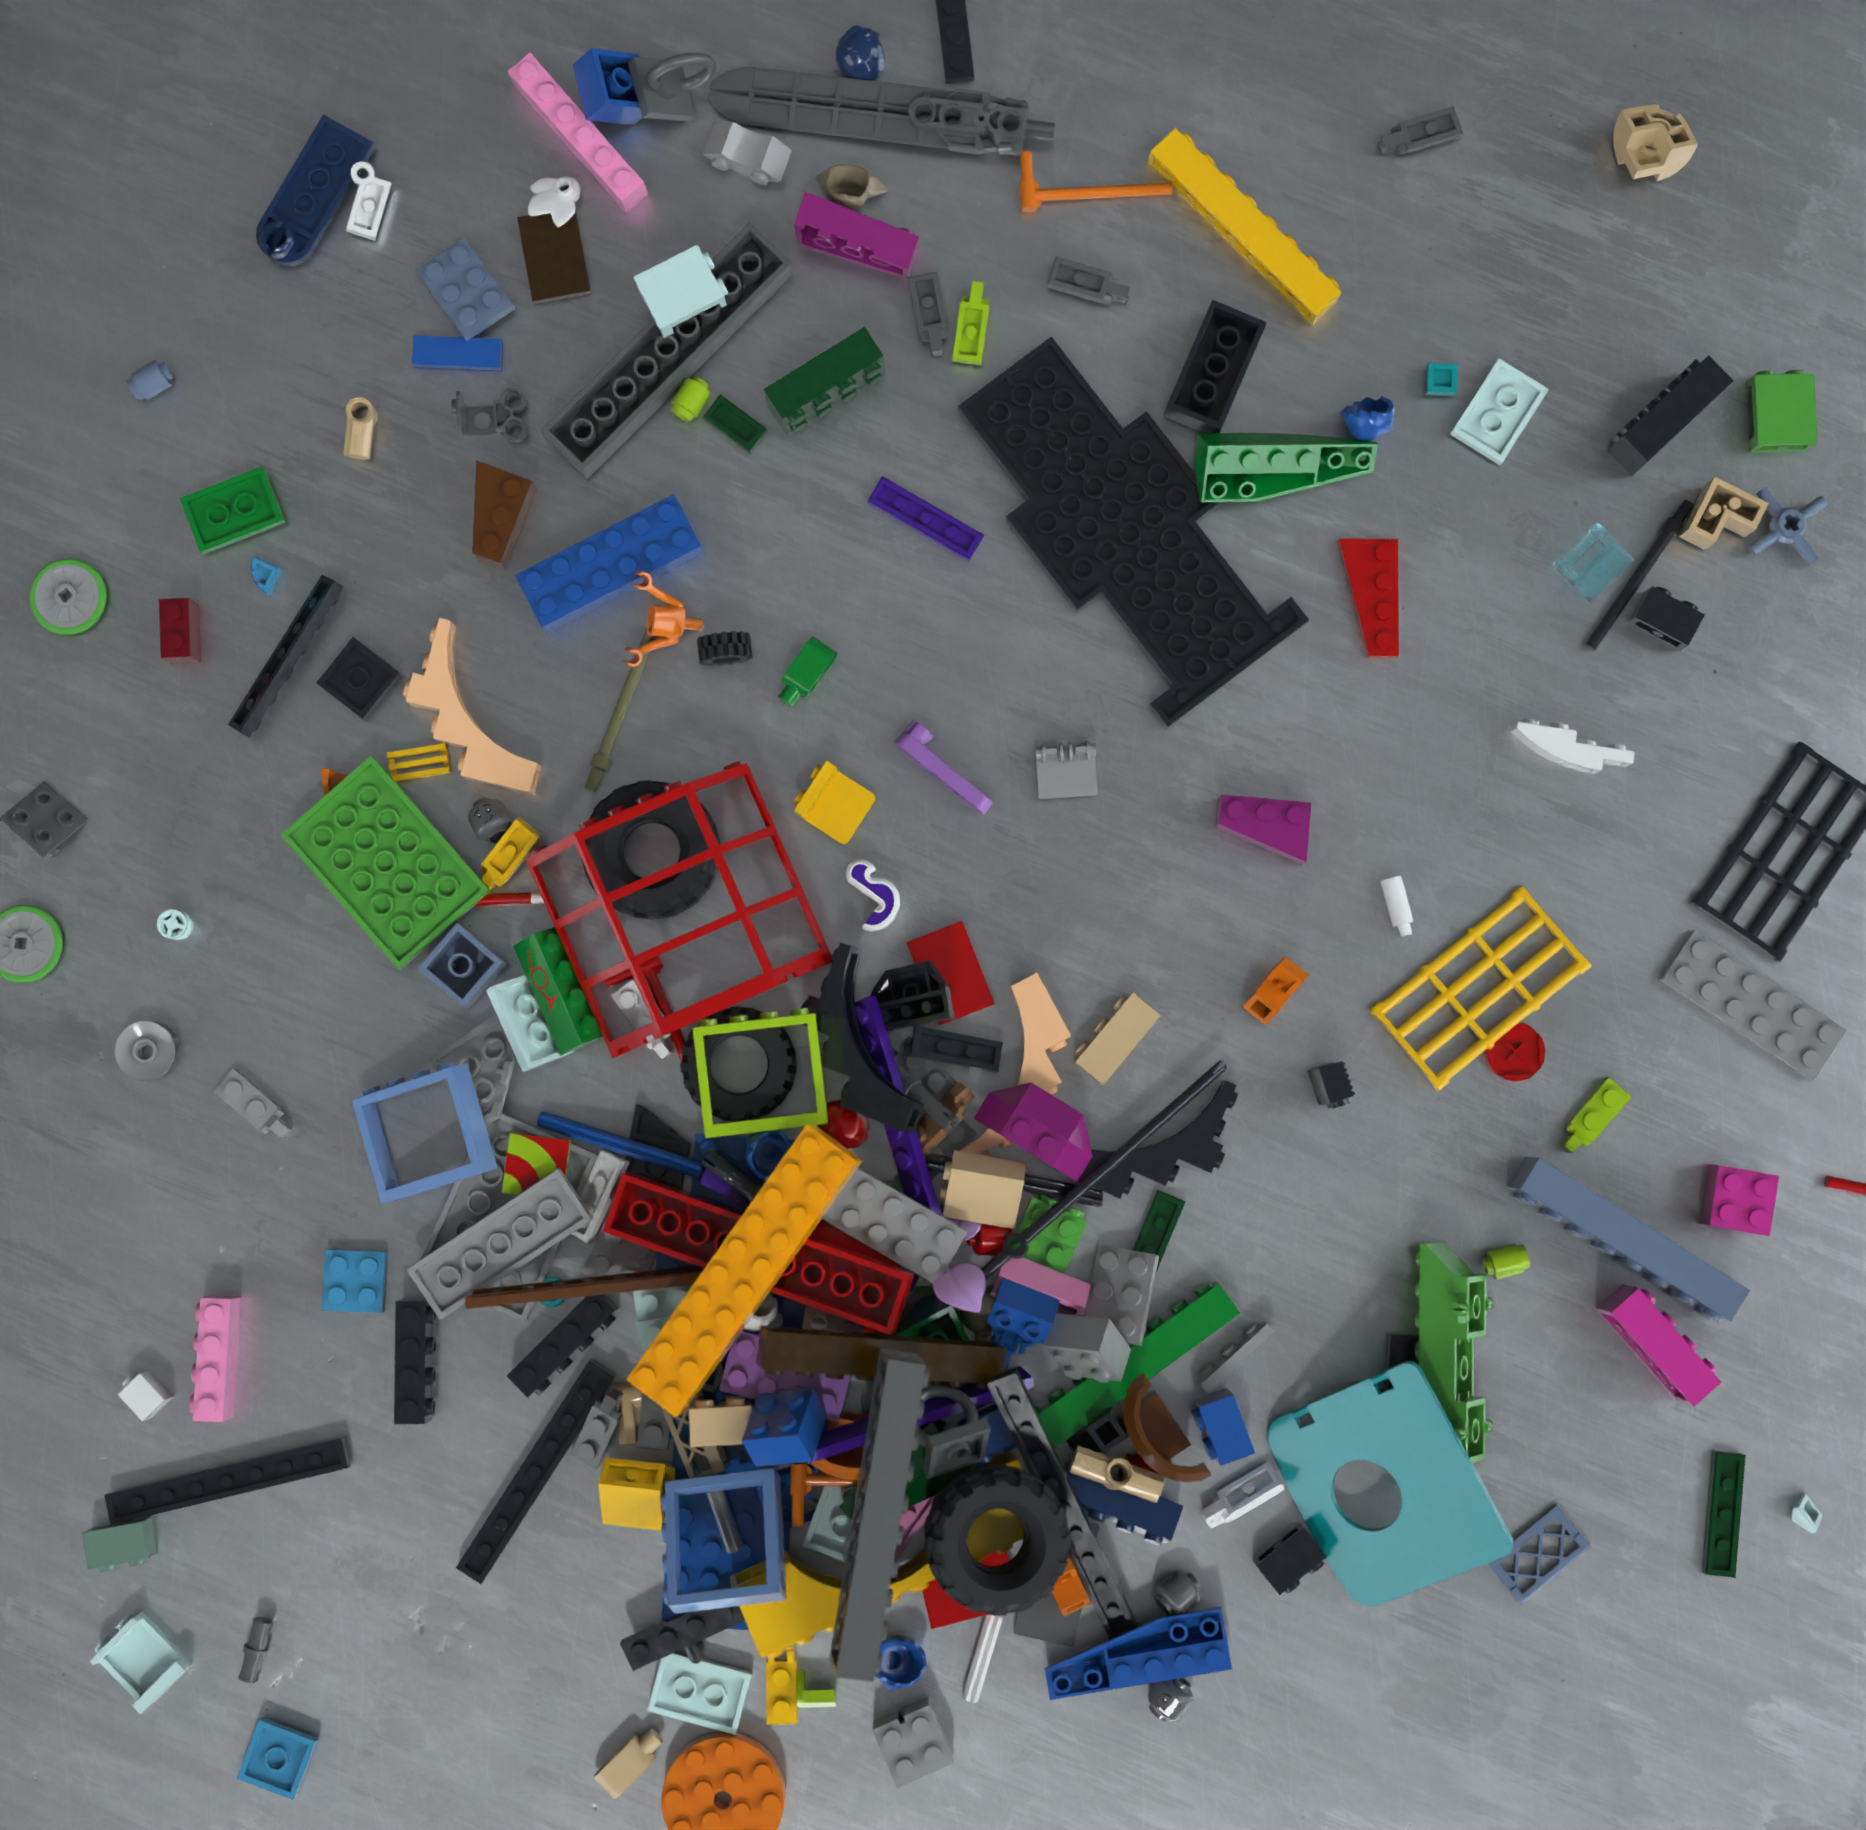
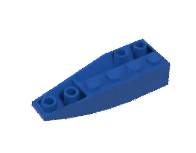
M1221 1607L1159 1617L1046 1667L1045 1675L1050 1700L1232 1670Z

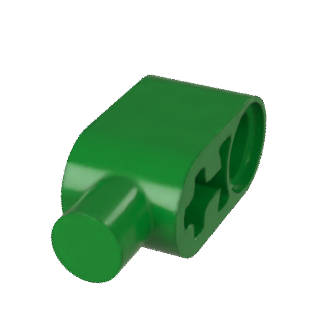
M812 636L785 672L781 682L786 686L779 694L778 699L786 705L793 707L800 695L805 699L808 698L828 671L838 653Z

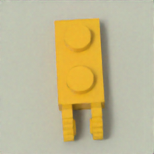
M795 1643L785 1647L787 1659H776L775 1657L766 1660L767 1725L798 1723Z

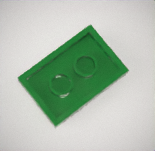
M263 466L180 498L199 551L203 555L286 523L267 471Z

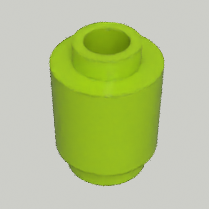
M696 376L692 379L685 378L671 401L673 405L670 411L678 418L690 423L693 418H697L711 395L707 390L709 385Z
M1513 1243L1487 1250L1486 1257L1482 1258L1485 1273L1487 1276L1492 1275L1494 1280L1524 1272V1269L1530 1268L1529 1256L1523 1244L1517 1246Z

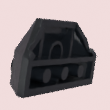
M931 960L886 970L870 995H876L887 1032L954 1019L949 986Z

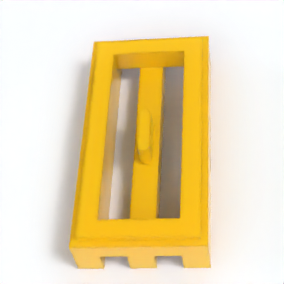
M446 743L386 753L389 760V771L396 783L451 774ZM436 752L442 753V756L396 763V759ZM443 762L444 766L399 775L397 772L399 769Z

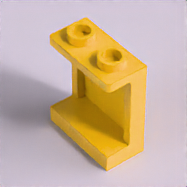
M604 1457L598 1483L602 1524L661 1531L662 1523L665 1522L666 1511H663L661 1507V1493H663L666 1464Z

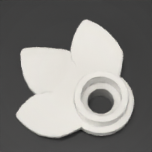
M564 176L557 180L549 177L542 178L530 187L535 194L528 206L530 216L551 213L555 225L560 227L575 213V203L580 196V185L575 178L570 176Z

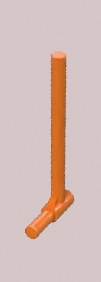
M1023 151L1020 154L1021 211L1024 213L1037 211L1041 201L1172 195V183L1040 189V185L1033 179L1032 152Z
M792 1463L790 1475V1495H792L791 1526L804 1527V1498L812 1489V1486L857 1487L858 1480H845L826 1473H812V1469L807 1463Z

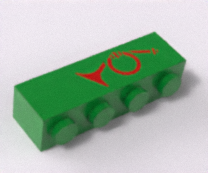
M555 927L535 932L515 944L513 948L560 1056L582 1049L603 1037Z

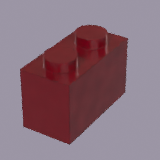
M190 598L159 599L161 659L170 664L201 663L199 604Z

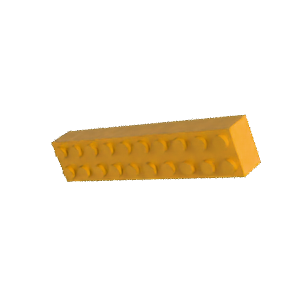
M806 1124L626 1380L674 1417L683 1414L863 1160L816 1125Z

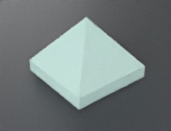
M1803 1492L1800 1493L1793 1508L1792 1521L1813 1534L1817 1531L1823 1515L1808 1495Z

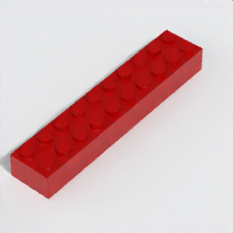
M627 1172L621 1175L602 1232L705 1268L744 1212L639 1174ZM809 1236L770 1292L891 1335L896 1332L915 1273Z

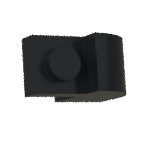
M1112 1406L1068 1438L1066 1442L1073 1452L1076 1446H1081L1098 1453L1102 1451L1105 1454L1129 1436L1125 1422Z

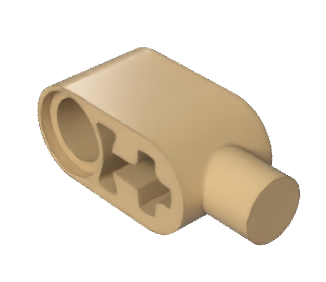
M651 1728L640 1739L636 1735L632 1736L596 1772L593 1778L614 1800L617 1799L656 1759L653 1752L663 1743L662 1738Z

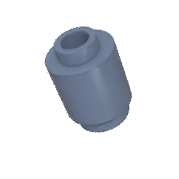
M154 360L132 373V378L126 382L134 396L141 401L145 398L149 400L171 387L170 379L174 378L164 362L159 364Z

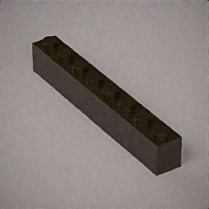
M760 1326L756 1364L765 1369L764 1373L770 1375H783L784 1371H795V1375L800 1377H814V1373H825V1377L831 1379H844V1375H855L857 1380L874 1381L880 1348L917 1353L926 1364V1368L929 1369L928 1385H933V1381H944V1385L951 1387H962L963 1383H973V1386L976 1388L989 1389L987 1385L988 1378L1004 1372L1007 1348L997 1342Z

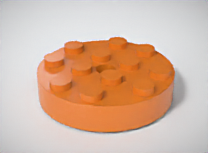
M715 1732L701 1736L679 1752L665 1777L661 1793V1808L668 1830H777L785 1806V1781L781 1768L774 1756L755 1739L740 1733L733 1735L726 1732ZM725 1791L730 1794L732 1799L728 1802V1805L726 1802H721L715 1797L718 1792Z

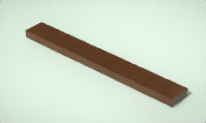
M688 1266L473 1289L465 1297L466 1309L687 1286L693 1285L705 1268Z

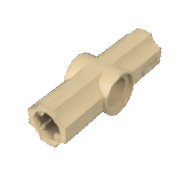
M1076 1446L1069 1465L1070 1473L1101 1483L1110 1490H1120L1154 1503L1158 1502L1164 1486L1165 1477L1131 1465L1125 1459H1115L1081 1446ZM1111 1467H1118L1122 1471V1482L1112 1479L1110 1475Z

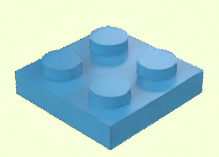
M326 1249L322 1311L385 1312L388 1251Z
M261 1717L258 1720L236 1779L294 1800L298 1795L319 1738Z

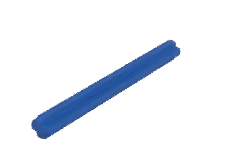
M541 1112L537 1120V1126L694 1178H701L705 1167L700 1165V1161L548 1112Z

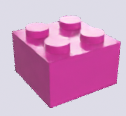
M1708 1164L1699 1224L1770 1236L1779 1176Z

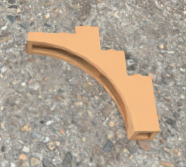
M439 618L437 625H433L430 632L432 647L430 654L426 653L422 665V670L425 671V674L412 673L411 680L408 679L405 683L403 695L406 697V702L414 707L439 712V716L433 718L431 733L434 734V740L439 743L467 749L466 753H462L459 759L458 770L461 771L460 776L467 780L535 795L542 767L536 762L516 756L495 744L481 731L469 715L459 694L454 675L453 643L456 625L451 620Z
M1036 972L1010 986L1011 993L1019 1009L1023 1029V1059L1016 1086L1031 1082L1052 1095L1059 1091L1056 1085L1062 1082L1045 1050L1050 1048L1053 1053L1067 1046L1068 1044L1065 1039L1071 1037ZM988 1128L978 1139L964 1147L961 1151L989 1156L988 1149L998 1144L1002 1149L1012 1144V1142Z

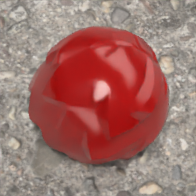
M842 1099L828 1102L826 1104L828 1124L817 1125L818 1128L846 1148H859L868 1138L867 1132L870 1129V1124L867 1117L841 1107Z

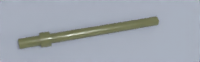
M647 627L639 647L654 640L656 637L647 634ZM649 652L642 655V662L638 666L630 668L599 751L593 755L590 763L592 769L584 787L590 791H596L603 771L608 769L611 761L609 755Z

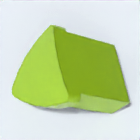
M797 1671L796 1706L798 1708L836 1707L835 1690H806L805 1671Z

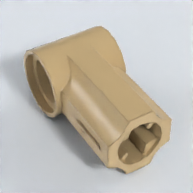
M355 397L346 406L348 418L343 455L365 460L371 457L374 425L378 420V412L367 399ZM361 407H368V415L363 419H356L357 410Z
M630 1382L611 1384L610 1392L612 1388H615L624 1393L617 1407V1410L621 1411L623 1416L618 1427L619 1444L637 1443L642 1392Z

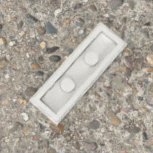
M601 1148L580 1195V1199L593 1219L571 1233L572 1235L586 1243H593L616 1193L621 1175L626 1172L630 1163L628 1160L608 1149Z

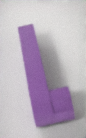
M912 720L894 744L977 812L985 815L993 805V802L925 747L933 738V735L921 724Z

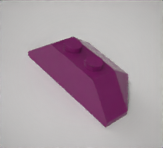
M1031 1082L989 1092L973 1118L1076 1182L1093 1157L1084 1115Z

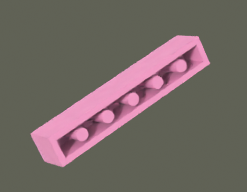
M531 53L527 54L508 70L516 89L625 213L630 211L648 195L644 181L590 120H586L585 114Z

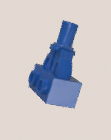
M1003 1277L993 1298L986 1322L991 1324L993 1331L991 1342H997L999 1336H1001L999 1344L1007 1348L1004 1371H1006L1019 1344L1021 1345L1018 1354L1021 1355L1024 1354L1027 1347L1037 1342L1044 1345L1053 1326L1060 1300Z

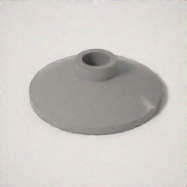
M135 1022L127 1026L118 1036L114 1049L115 1060L120 1070L132 1079L139 1081L157 1079L169 1070L174 1061L175 1043L173 1037L165 1027L156 1022ZM148 1045L153 1049V1053L149 1057L144 1054V1049Z

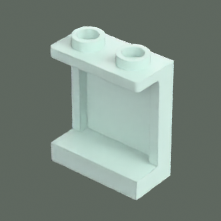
M698 245L633 277L663 338L674 333L672 327L717 304H720L721 308L727 305L725 295L728 294V291L722 279H715L711 270L715 267L708 252L701 253Z
M143 1611L134 1617L130 1614L127 1615L115 1627L119 1632L112 1639L107 1636L93 1649L97 1654L90 1660L93 1665L100 1663L136 1700L132 1707L139 1714L147 1710L193 1664Z

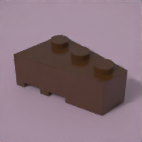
M476 460L472 553L478 561L506 570L537 488L532 480Z

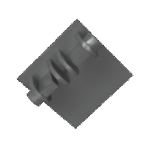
M42 782L0 817V821L42 858L47 856L49 858L55 857L59 852V849L56 847L88 821L86 817L45 782Z

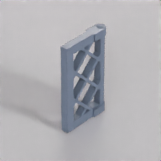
M1555 1504L1513 1539L1514 1548L1509 1555L1490 1562L1488 1565L1514 1596L1516 1602L1523 1605L1531 1596L1583 1553L1588 1551L1591 1546L1589 1541L1582 1536L1558 1505ZM1555 1518L1561 1524L1560 1533L1543 1532V1528ZM1535 1534L1538 1535L1537 1553L1520 1551V1547ZM1543 1535L1560 1537L1558 1555L1541 1553ZM1564 1538H1571L1578 1546L1568 1555L1563 1556ZM1511 1554H1515L1514 1571H1504L1500 1563ZM1519 1555L1536 1556L1535 1574L1518 1573ZM1541 1557L1558 1559L1556 1565L1545 1574L1540 1575ZM1517 1577L1535 1578L1534 1583L1523 1592L1517 1587Z

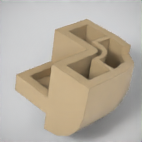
M1648 104L1621 110L1613 132V145L1619 165L1626 164L1633 179L1654 175L1656 181H1660L1672 176L1689 162L1698 145L1683 116L1680 113L1675 116L1669 111L1659 109V104Z

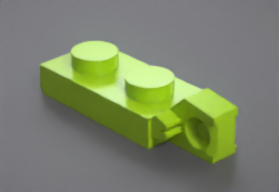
M972 281L970 297L963 296L962 301H960L952 362L982 365L990 308L989 299H982L984 282Z
M1606 1077L1567 1122L1569 1125L1565 1129L1570 1134L1560 1146L1572 1154L1581 1144L1588 1147L1632 1097L1612 1079Z

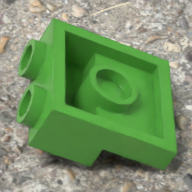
M1039 1195L1038 1198L1031 1196L1015 1233L1021 1234L1048 1211L1056 1203V1200L1045 1195ZM1069 1207L1028 1243V1253L1023 1258L1065 1273L1088 1222L1082 1218L1084 1212ZM1015 1243L1012 1250L1019 1248L1020 1243Z

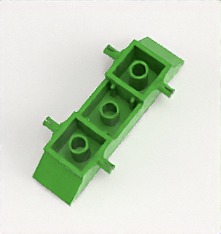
M1446 1242L1421 1243L1420 1249L1416 1253L1417 1267H1420V1280L1416 1283L1419 1310L1416 1313L1415 1324L1416 1328L1419 1329V1341L1415 1346V1356L1419 1360L1420 1368L1471 1462L1474 1463L1485 1459L1486 1433L1493 1430V1427H1490L1493 1425V1422L1486 1419L1485 1397L1474 1396V1338L1486 1336L1487 1310L1493 1309L1494 1305L1490 1304L1494 1303V1300L1487 1297L1486 1274H1474Z

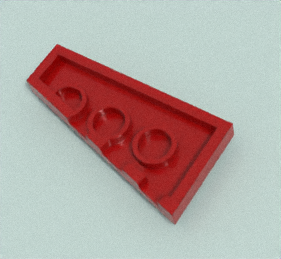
M1339 538L1337 542L1342 553L1346 577L1349 580L1353 604L1356 607L1359 619L1358 624L1367 658H1397L1399 656L1398 539Z

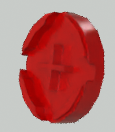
M1520 1022L1494 1043L1495 1046L1490 1050L1487 1048L1484 1051L1486 1064L1492 1073L1503 1080L1512 1082L1527 1080L1537 1073L1544 1063L1546 1053L1544 1041L1539 1033L1528 1024Z

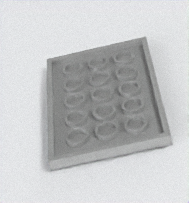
M501 1113L500 1118L486 1126L498 1169L454 1183L421 1259L518 1196L502 1193L510 1133L561 1138ZM571 1143L566 1178L580 1197L598 1154ZM468 1153L462 1166L471 1164ZM562 1240L490 1288L543 1282ZM535 1302L491 1306L489 1308L525 1323Z

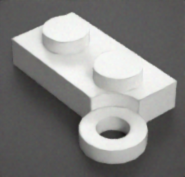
M361 161L355 163L351 168V178L359 187L346 232L375 241L390 193L391 182L374 177L373 167L369 163ZM365 169L368 172V177L365 179L359 178L357 176L358 170Z

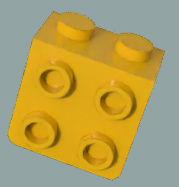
M826 760L823 766L818 764L809 779L813 782L807 791L802 789L793 802V805L796 806L794 812L801 819L840 844L845 845L854 835L876 798L872 792L840 773L836 766Z

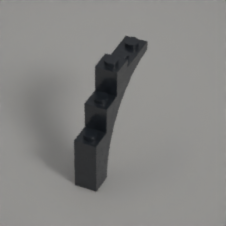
M840 942L839 947L832 954V966L829 974L821 984V996L809 995L808 999L801 1006V1009L808 1008L809 1014L815 1013L817 1031L829 1035L828 1041L821 1048V1065L850 1077L849 1082L845 1083L841 1091V1107L899 1131L914 1133L924 1104L904 1094L884 1076L873 1062L862 1040L856 1019L854 1000L856 971L862 949Z
M1222 1080L1210 1103L1195 1120L1178 1133L1156 1144L1136 1149L1093 1187L1121 1199L1122 1194H1129L1135 1179L1130 1177L1132 1171L1166 1186L1168 1181L1173 1183L1180 1168L1179 1165H1176L1178 1159L1208 1173H1212L1214 1168L1218 1170L1225 1156V1153L1221 1152L1224 1145L1212 1140L1214 1136L1220 1137L1225 1127L1226 1120L1222 1118L1226 1109L1231 1110L1236 1102L1238 1093L1234 1092L1237 1085ZM1091 1149L1093 1157L1080 1176L1079 1181L1087 1177L1115 1151Z

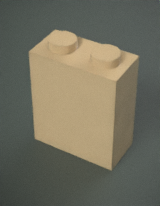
M954 1150L952 1162L946 1161L943 1179L948 1180V1185H941L938 1203L944 1204L942 1216L1014 1229L1024 1185L1026 1163Z

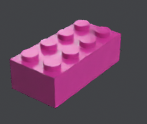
M1622 1284L1596 1309L1676 1400L1695 1407L1722 1383L1715 1375L1718 1370L1708 1359L1704 1358L1702 1360L1695 1353L1697 1346L1686 1335L1681 1336L1674 1329L1677 1325L1676 1322L1665 1311L1662 1313L1658 1311L1653 1305L1656 1300L1645 1288L1640 1290L1636 1286L1632 1287Z

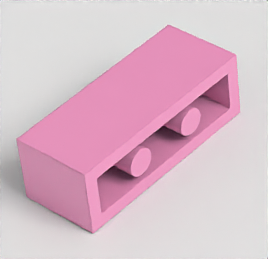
M1011 1258L998 1270L990 1296H995L1004 1277L1059 1299L1056 1313L1082 1316L1091 1284L1025 1258Z

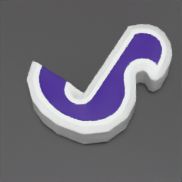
M855 860L848 865L846 870L848 883L878 904L877 908L863 925L862 930L870 933L882 931L889 927L897 916L900 909V894L890 881L871 878V875L876 872L873 864L866 860Z

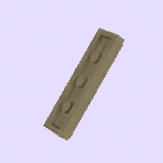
M702 1390L699 1391L689 1406H695L696 1400H705ZM689 1407L683 1416L679 1415L677 1417H674L662 1408L689 1479L713 1476L731 1466L724 1445L704 1446L702 1449L690 1447V1443L683 1440L681 1430L684 1423L689 1425V1419L687 1418ZM675 1419L680 1421L679 1426H677ZM687 1448L690 1449V1450H692L691 1453H690V1456H689V1453H688V1451H687ZM696 1452L707 1457L711 1469L696 1474L692 1463Z

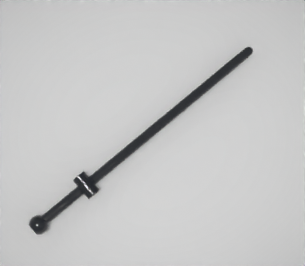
M1218 1061L1024 1232L1008 1235L1003 1243L1004 1249L981 1268L985 1280L991 1277L1011 1258H1023L1028 1253L1029 1242L1227 1070V1064L1213 1074L1224 1062ZM1015 1243H1020L1019 1248L1012 1250Z

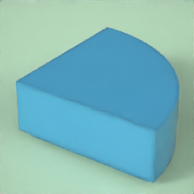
M253 556L250 565L253 580L262 592L271 596L282 569Z

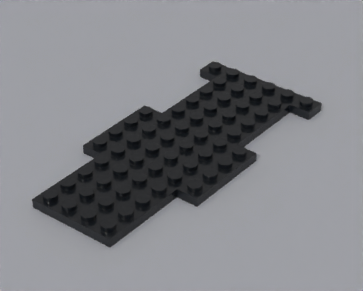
M1052 336L958 406V411L1027 499L1026 502L1006 516V521L1077 612L1101 594L1172 686L1149 704L1166 728H1169L1309 621L1292 597L1269 614L1265 612L1196 523L1215 509L1219 503L1201 502L1199 500L1196 474L1147 411L1122 428Z

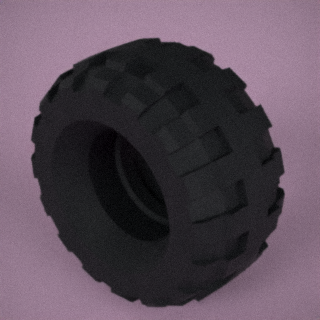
M645 780L623 785L613 790L605 799H601L594 807V811L589 819L596 818L597 822L608 818L607 812L623 805L625 809L637 805L636 799L650 793L653 794V797L665 793L663 788L670 783ZM686 796L585 840L607 893L642 879V877L637 876L630 870L624 856V847L628 837L642 825L650 823L661 824L673 831L680 845L678 862L709 849ZM700 802L718 845H720L716 824L710 813ZM711 858L615 900L612 904L617 911L638 919L654 920L677 916L697 904L711 888L718 871L714 858ZM583 864V868H584V871H585V875H586V877H587V879H588V881H589L591 887L594 889V886H593V884H592V882H591V880H590V877H589V875H588V873H587V870H586V868H585V866H584V864Z
M986 1464L974 1467V1469L963 1474H958L950 1480V1483L942 1491H939L933 1500V1505L928 1516H926L924 1526V1548L932 1574L941 1588L953 1600L977 1613L1006 1616L1007 1613L1022 1612L1032 1608V1604L1042 1597L1046 1598L1053 1591V1586L1060 1575L1063 1576L1068 1564L1067 1556L1069 1549H1071V1534L1069 1533L1068 1520L1062 1505L1054 1493L1041 1480L1029 1472L1014 1466ZM993 1509L1008 1510L1015 1514L1022 1523L1024 1539L1021 1548L1008 1562L997 1566H985L977 1562L969 1552L967 1546L968 1531L973 1522L983 1513Z

